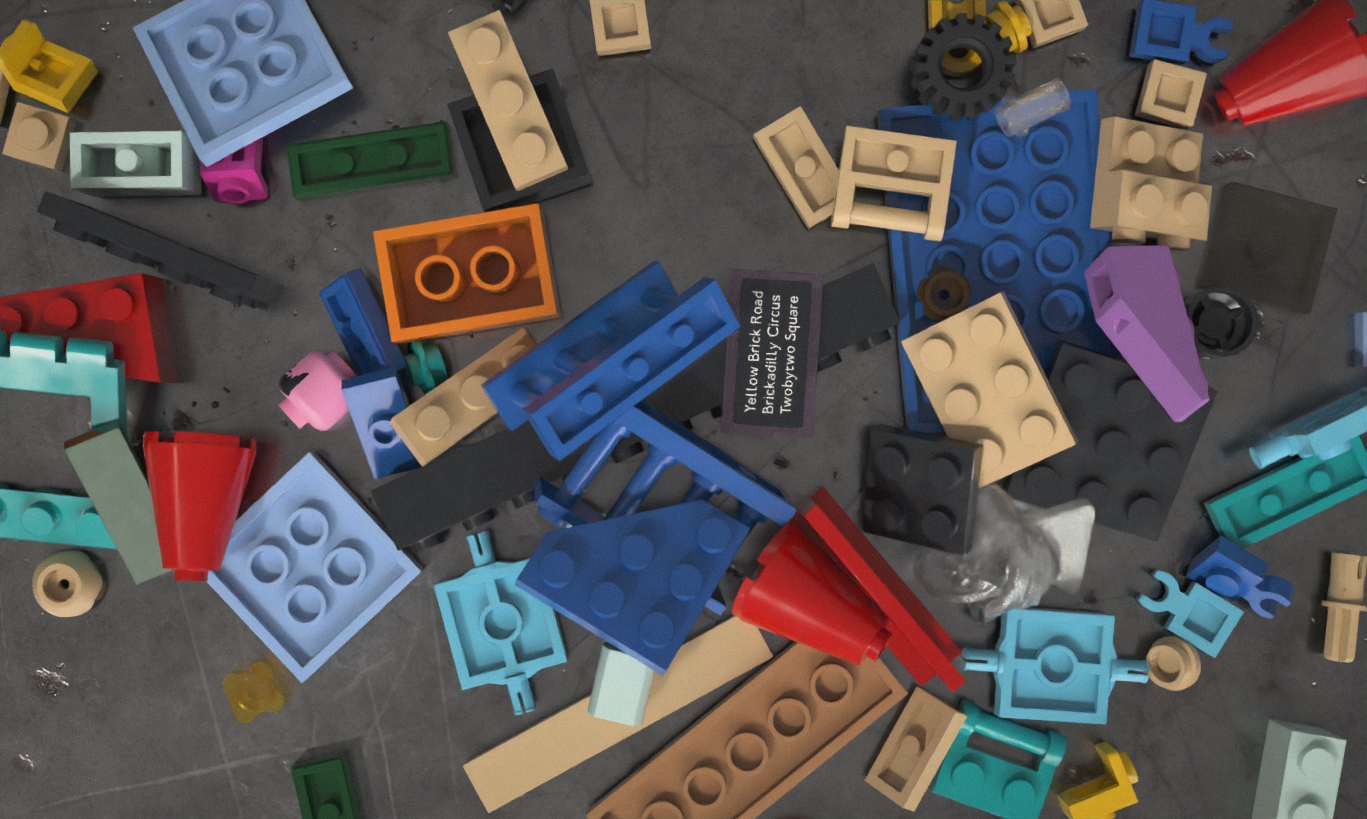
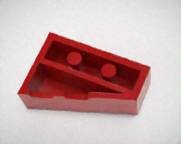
M138 273L0 297V330L7 333L8 349H10V339L14 332L60 336L63 339L65 355L70 338L110 341L113 344L114 359L125 360V377L159 383L180 384L163 281L160 277Z

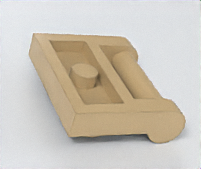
M846 126L831 227L848 229L849 224L921 233L925 240L941 242L946 222L957 141ZM855 186L930 196L927 212L853 202Z

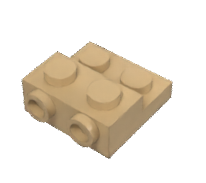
M1120 117L1101 119L1090 228L1112 232L1111 240L1120 243L1143 244L1146 243V238L1157 239L1156 245H1169L1172 251L1190 250L1191 242L1207 241L1212 186L1198 184L1203 134Z

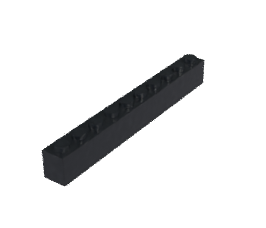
M874 263L811 291L807 365H809L812 374L842 362L838 351L858 343L862 352L891 340L892 337L888 329L901 323ZM739 328L645 397L643 401L689 430L694 429L690 418L710 410L713 419L734 411ZM527 420L513 431L507 428L370 491L397 551L412 545L416 554L446 541L442 531L462 522L467 532L495 519L496 517L492 511L493 507L512 500L515 509L535 501L534 484L538 478L541 477L547 482H551L561 477L562 481H564L595 435L565 458L558 461L550 456L531 423ZM633 432L628 438L622 436L610 453L614 464L643 452L644 449L640 441L644 439Z

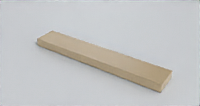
M732 615L684 641L663 676L654 671L644 719L641 725L631 726L591 716L588 713L590 693L464 762L463 768L487 812L490 813L773 658V654L758 627L742 622L741 619Z

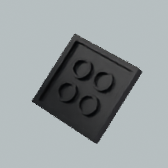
M1057 339L1045 375L1078 442L1072 447L1007 475L1001 487V492L1005 497L1157 542L1218 391L1208 385L1210 400L1182 422H1174L1125 359Z

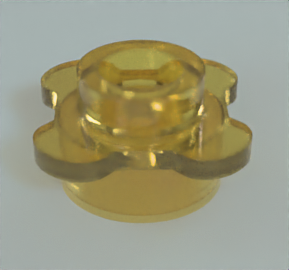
M260 661L255 663L252 669L245 673L238 674L232 672L224 678L222 689L227 694L228 704L233 710L235 720L239 723L249 724L254 721L256 716L266 711L276 713L283 708L285 696L276 689L272 679L274 669L269 663ZM250 688L258 690L257 697L253 698L249 695Z

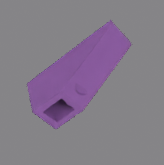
M1169 245L1107 247L1084 271L1095 320L1173 421L1182 422L1210 399L1208 395V378L1200 365L1194 342V326L1191 319L1187 316L1180 290V273L1174 266Z

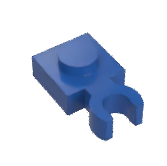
M1141 0L1137 5L1129 57L1147 60L1155 59L1166 63L1183 65L1189 61L1190 51H1194L1196 56L1204 62L1219 63L1228 58L1229 51L1214 48L1209 42V35L1211 32L1227 34L1233 29V22L1225 18H1213L1204 24L1195 23L1197 7L1157 0Z
M1222 535L1191 560L1186 575L1232 604L1241 597L1249 601L1253 611L1268 619L1274 617L1278 602L1286 607L1291 605L1295 587L1288 580L1278 576L1265 575L1268 566L1267 562Z

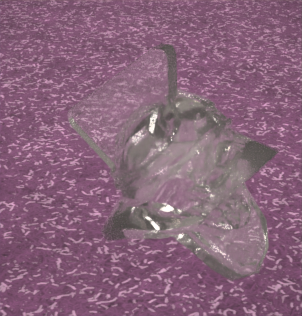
M998 485L983 486L978 490L972 550L965 556L927 547L914 558L913 578L931 596L948 603H967L972 619L978 628L984 627L1014 608L1022 611L1032 605L1037 606L1041 603L1052 585L1067 593H1075L1081 588L1095 508L1088 499L1080 498L1033 513L1028 510L1017 511L1012 497Z

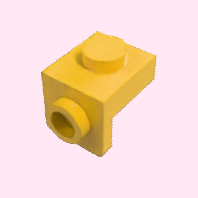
M27 19L21 21L15 31L3 41L0 47V69L12 88L17 92L66 113L71 111L98 73L92 59L45 40L36 23Z
M1106 741L1095 745L1106 774L1057 794L1062 809L1069 819H1114L1116 816L1115 811L1138 802L1132 788V784L1138 782V776L1125 751L1118 753Z

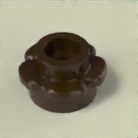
M940 267L932 270L930 277L922 279L918 285L917 299L923 304V313L934 321H943L945 318L954 316L969 307L968 300L972 294L970 283L965 276L958 275L951 268ZM941 290L949 292L947 300H942L939 297Z

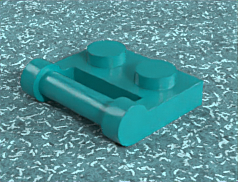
M962 700L957 710L967 715V718L934 775L929 787L932 793L1005 819H1038L1056 767L1060 764L1065 754L1067 737L1051 730L1046 734L981 712L980 705ZM976 732L1038 754L1035 764L1032 768L967 744L970 735Z

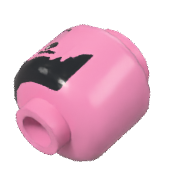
M333 350L328 355L320 351H311L279 379V389L286 398L278 406L299 429L306 423H309L315 429L326 431L349 412L341 390L342 380L357 375Z

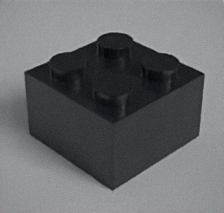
M553 68L531 75L529 78L568 166V170L519 191L515 189L475 95L447 104L481 206L485 212L529 205L593 183Z

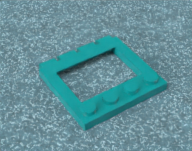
M0 330V388L90 397L92 430L118 420L127 436L125 360L114 359L112 342L70 338L65 355L63 339L60 336L14 332L10 339V349H8L7 333ZM0 484V538L117 549L89 495L87 497L63 495L60 490L36 488L33 492L10 490L7 484Z

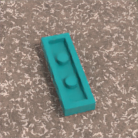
M1359 435L1350 439L1353 447L1338 456L1326 460H1320L1318 455L1307 458L1298 457L1204 502L1219 537L1222 535L1238 546L1245 548L1367 490V452Z

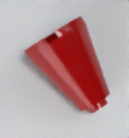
M1347 0L1315 1L1221 76L1219 80L1222 89L1215 92L1214 96L1225 119L1229 122L1236 118L1244 127L1367 96V32L1360 35L1354 24L1350 21L1358 16L1352 5Z
M159 431L144 432L143 450L162 568L174 569L173 580L208 581L209 570H221L257 453V439L250 438L241 441L240 445V436L175 431L174 437H163V442H158Z
M786 524L772 538L756 560L761 565L753 579L746 576L734 600L731 613L741 619L742 622L860 666L866 658L876 662L893 636V633L885 629L890 618L802 528H798L793 524Z

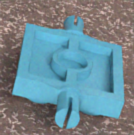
M1362 387L1268 433L1270 440L1249 448L1250 456L1255 465L1262 469L1264 466L1287 455L1293 456L1296 454L1300 458L1318 455L1320 460H1326L1350 450L1353 447L1350 439L1367 431V387Z
M489 530L479 532L478 536L477 533L466 536L475 567L463 576L434 584V589L462 690L487 683L507 684L514 715L523 714L524 710L528 713L537 709L528 678L542 668L567 662L569 657L556 610L515 586L516 579L530 558L515 562L496 561L488 534Z
M1002 606L1000 637L995 650L964 647L962 650V656L966 658L961 659L963 671L993 672L996 682L994 714L1002 718L1106 725L1108 697L1115 685V681L1146 683L1149 675L1140 672H1149L1147 660L1117 659L1113 645L1115 616L1109 613Z

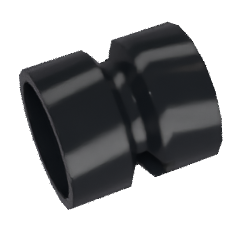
M1224 285L1182 295L1187 316L1191 319L1194 326V342L1199 360L1234 356L1249 347L1256 336L1258 316L1256 307L1248 295L1235 287Z

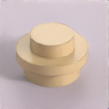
M1166 636L1153 643L1146 656L1149 664V672H1147L1149 677L1155 684L1168 690L1180 691L1192 686L1200 675L1201 662L1198 652L1191 643L1179 636Z

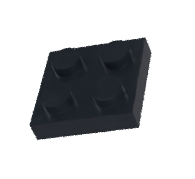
M878 424L873 427L870 434L863 532L962 556L968 554L973 548L983 445L884 424Z

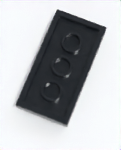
M45 191L37 210L38 213L56 220L52 230L85 243L87 241L103 247L106 252L136 264L141 263L155 268L159 261L161 263L157 270L158 273L188 285L193 284L204 289L208 282L213 283L209 294L240 306L245 305L256 309L258 301L276 305L283 284L86 204Z

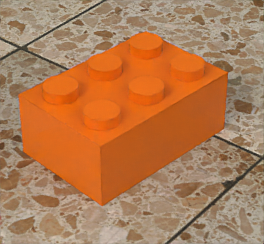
M538 203L373 231L391 342L407 344L415 340L425 341L562 317L545 215Z

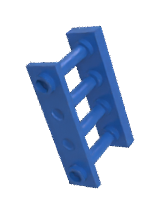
M654 260L481 384V387L509 430L513 431L529 420L550 456L560 461L741 326L715 279L705 276L678 295L661 263Z
M643 400L595 435L559 488L541 477L534 484L535 501L539 505L538 511L548 521L561 528H565L568 524L578 526L634 514L667 466L674 467L678 461L695 471L692 476L695 482L679 504L698 500L708 502L713 494L720 495L725 490L740 500L737 503L740 510L734 519L750 528L746 538L758 522L764 523L767 518L784 527L797 509L786 491ZM633 432L649 442L647 449L650 453L606 516H603L578 501V499L621 437L628 438ZM717 585L705 607L721 615L726 609V604Z

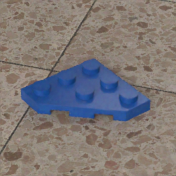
M698 500L554 530L546 533L516 579L515 586L663 676L749 533L750 528L706 501Z

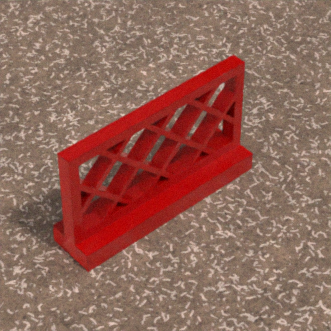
M821 485L796 506L797 511L787 524H793L798 528H802L890 618L885 629L893 633V636L887 646L921 687L937 675L952 692L956 691L966 680L950 662L958 657L962 650Z

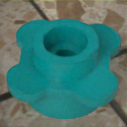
M415 340L407 344L409 355L403 356L408 366L405 368L407 378L412 387L420 386L423 394L426 395L435 389L436 385L442 384L447 380L443 358L433 341L421 345L419 340Z

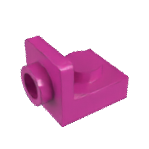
M263 137L208 167L200 160L199 173L214 201L242 204L248 200H263L267 198L268 187L261 174Z

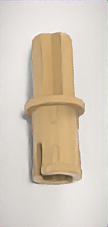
M1331 552V572L1327 601L1322 600L1321 602L1322 606L1328 607L1323 654L1328 660L1348 663L1352 662L1355 658L1360 611L1367 612V606L1363 605L1367 556Z

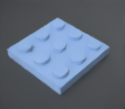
M184 0L133 27L198 158L206 167L353 89L306 0Z
M309 452L235 521L221 570H209L208 581L206 582L295 677L303 683L412 582L424 568L405 548L397 551L389 531L315 452Z

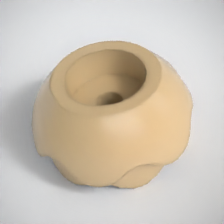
M78 550L56 551L45 557L35 569L32 579L34 597L45 611L54 616L73 617L82 615L93 607L94 601L102 588V576L97 566L90 560L87 554ZM63 579L68 580V589L62 587Z

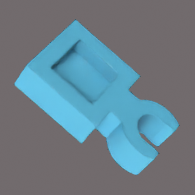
M1154 569L1151 575L1162 581L1165 585L1164 596L1159 600H1151L1149 597L1139 593L1136 597L1137 601L1143 607L1153 612L1169 611L1172 613L1164 627L1216 658L1244 612L1193 581L1186 592L1182 593L1176 579L1172 575Z

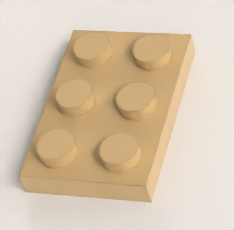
M1004 291L901 341L948 438L983 445L979 488L1077 444L1078 439Z

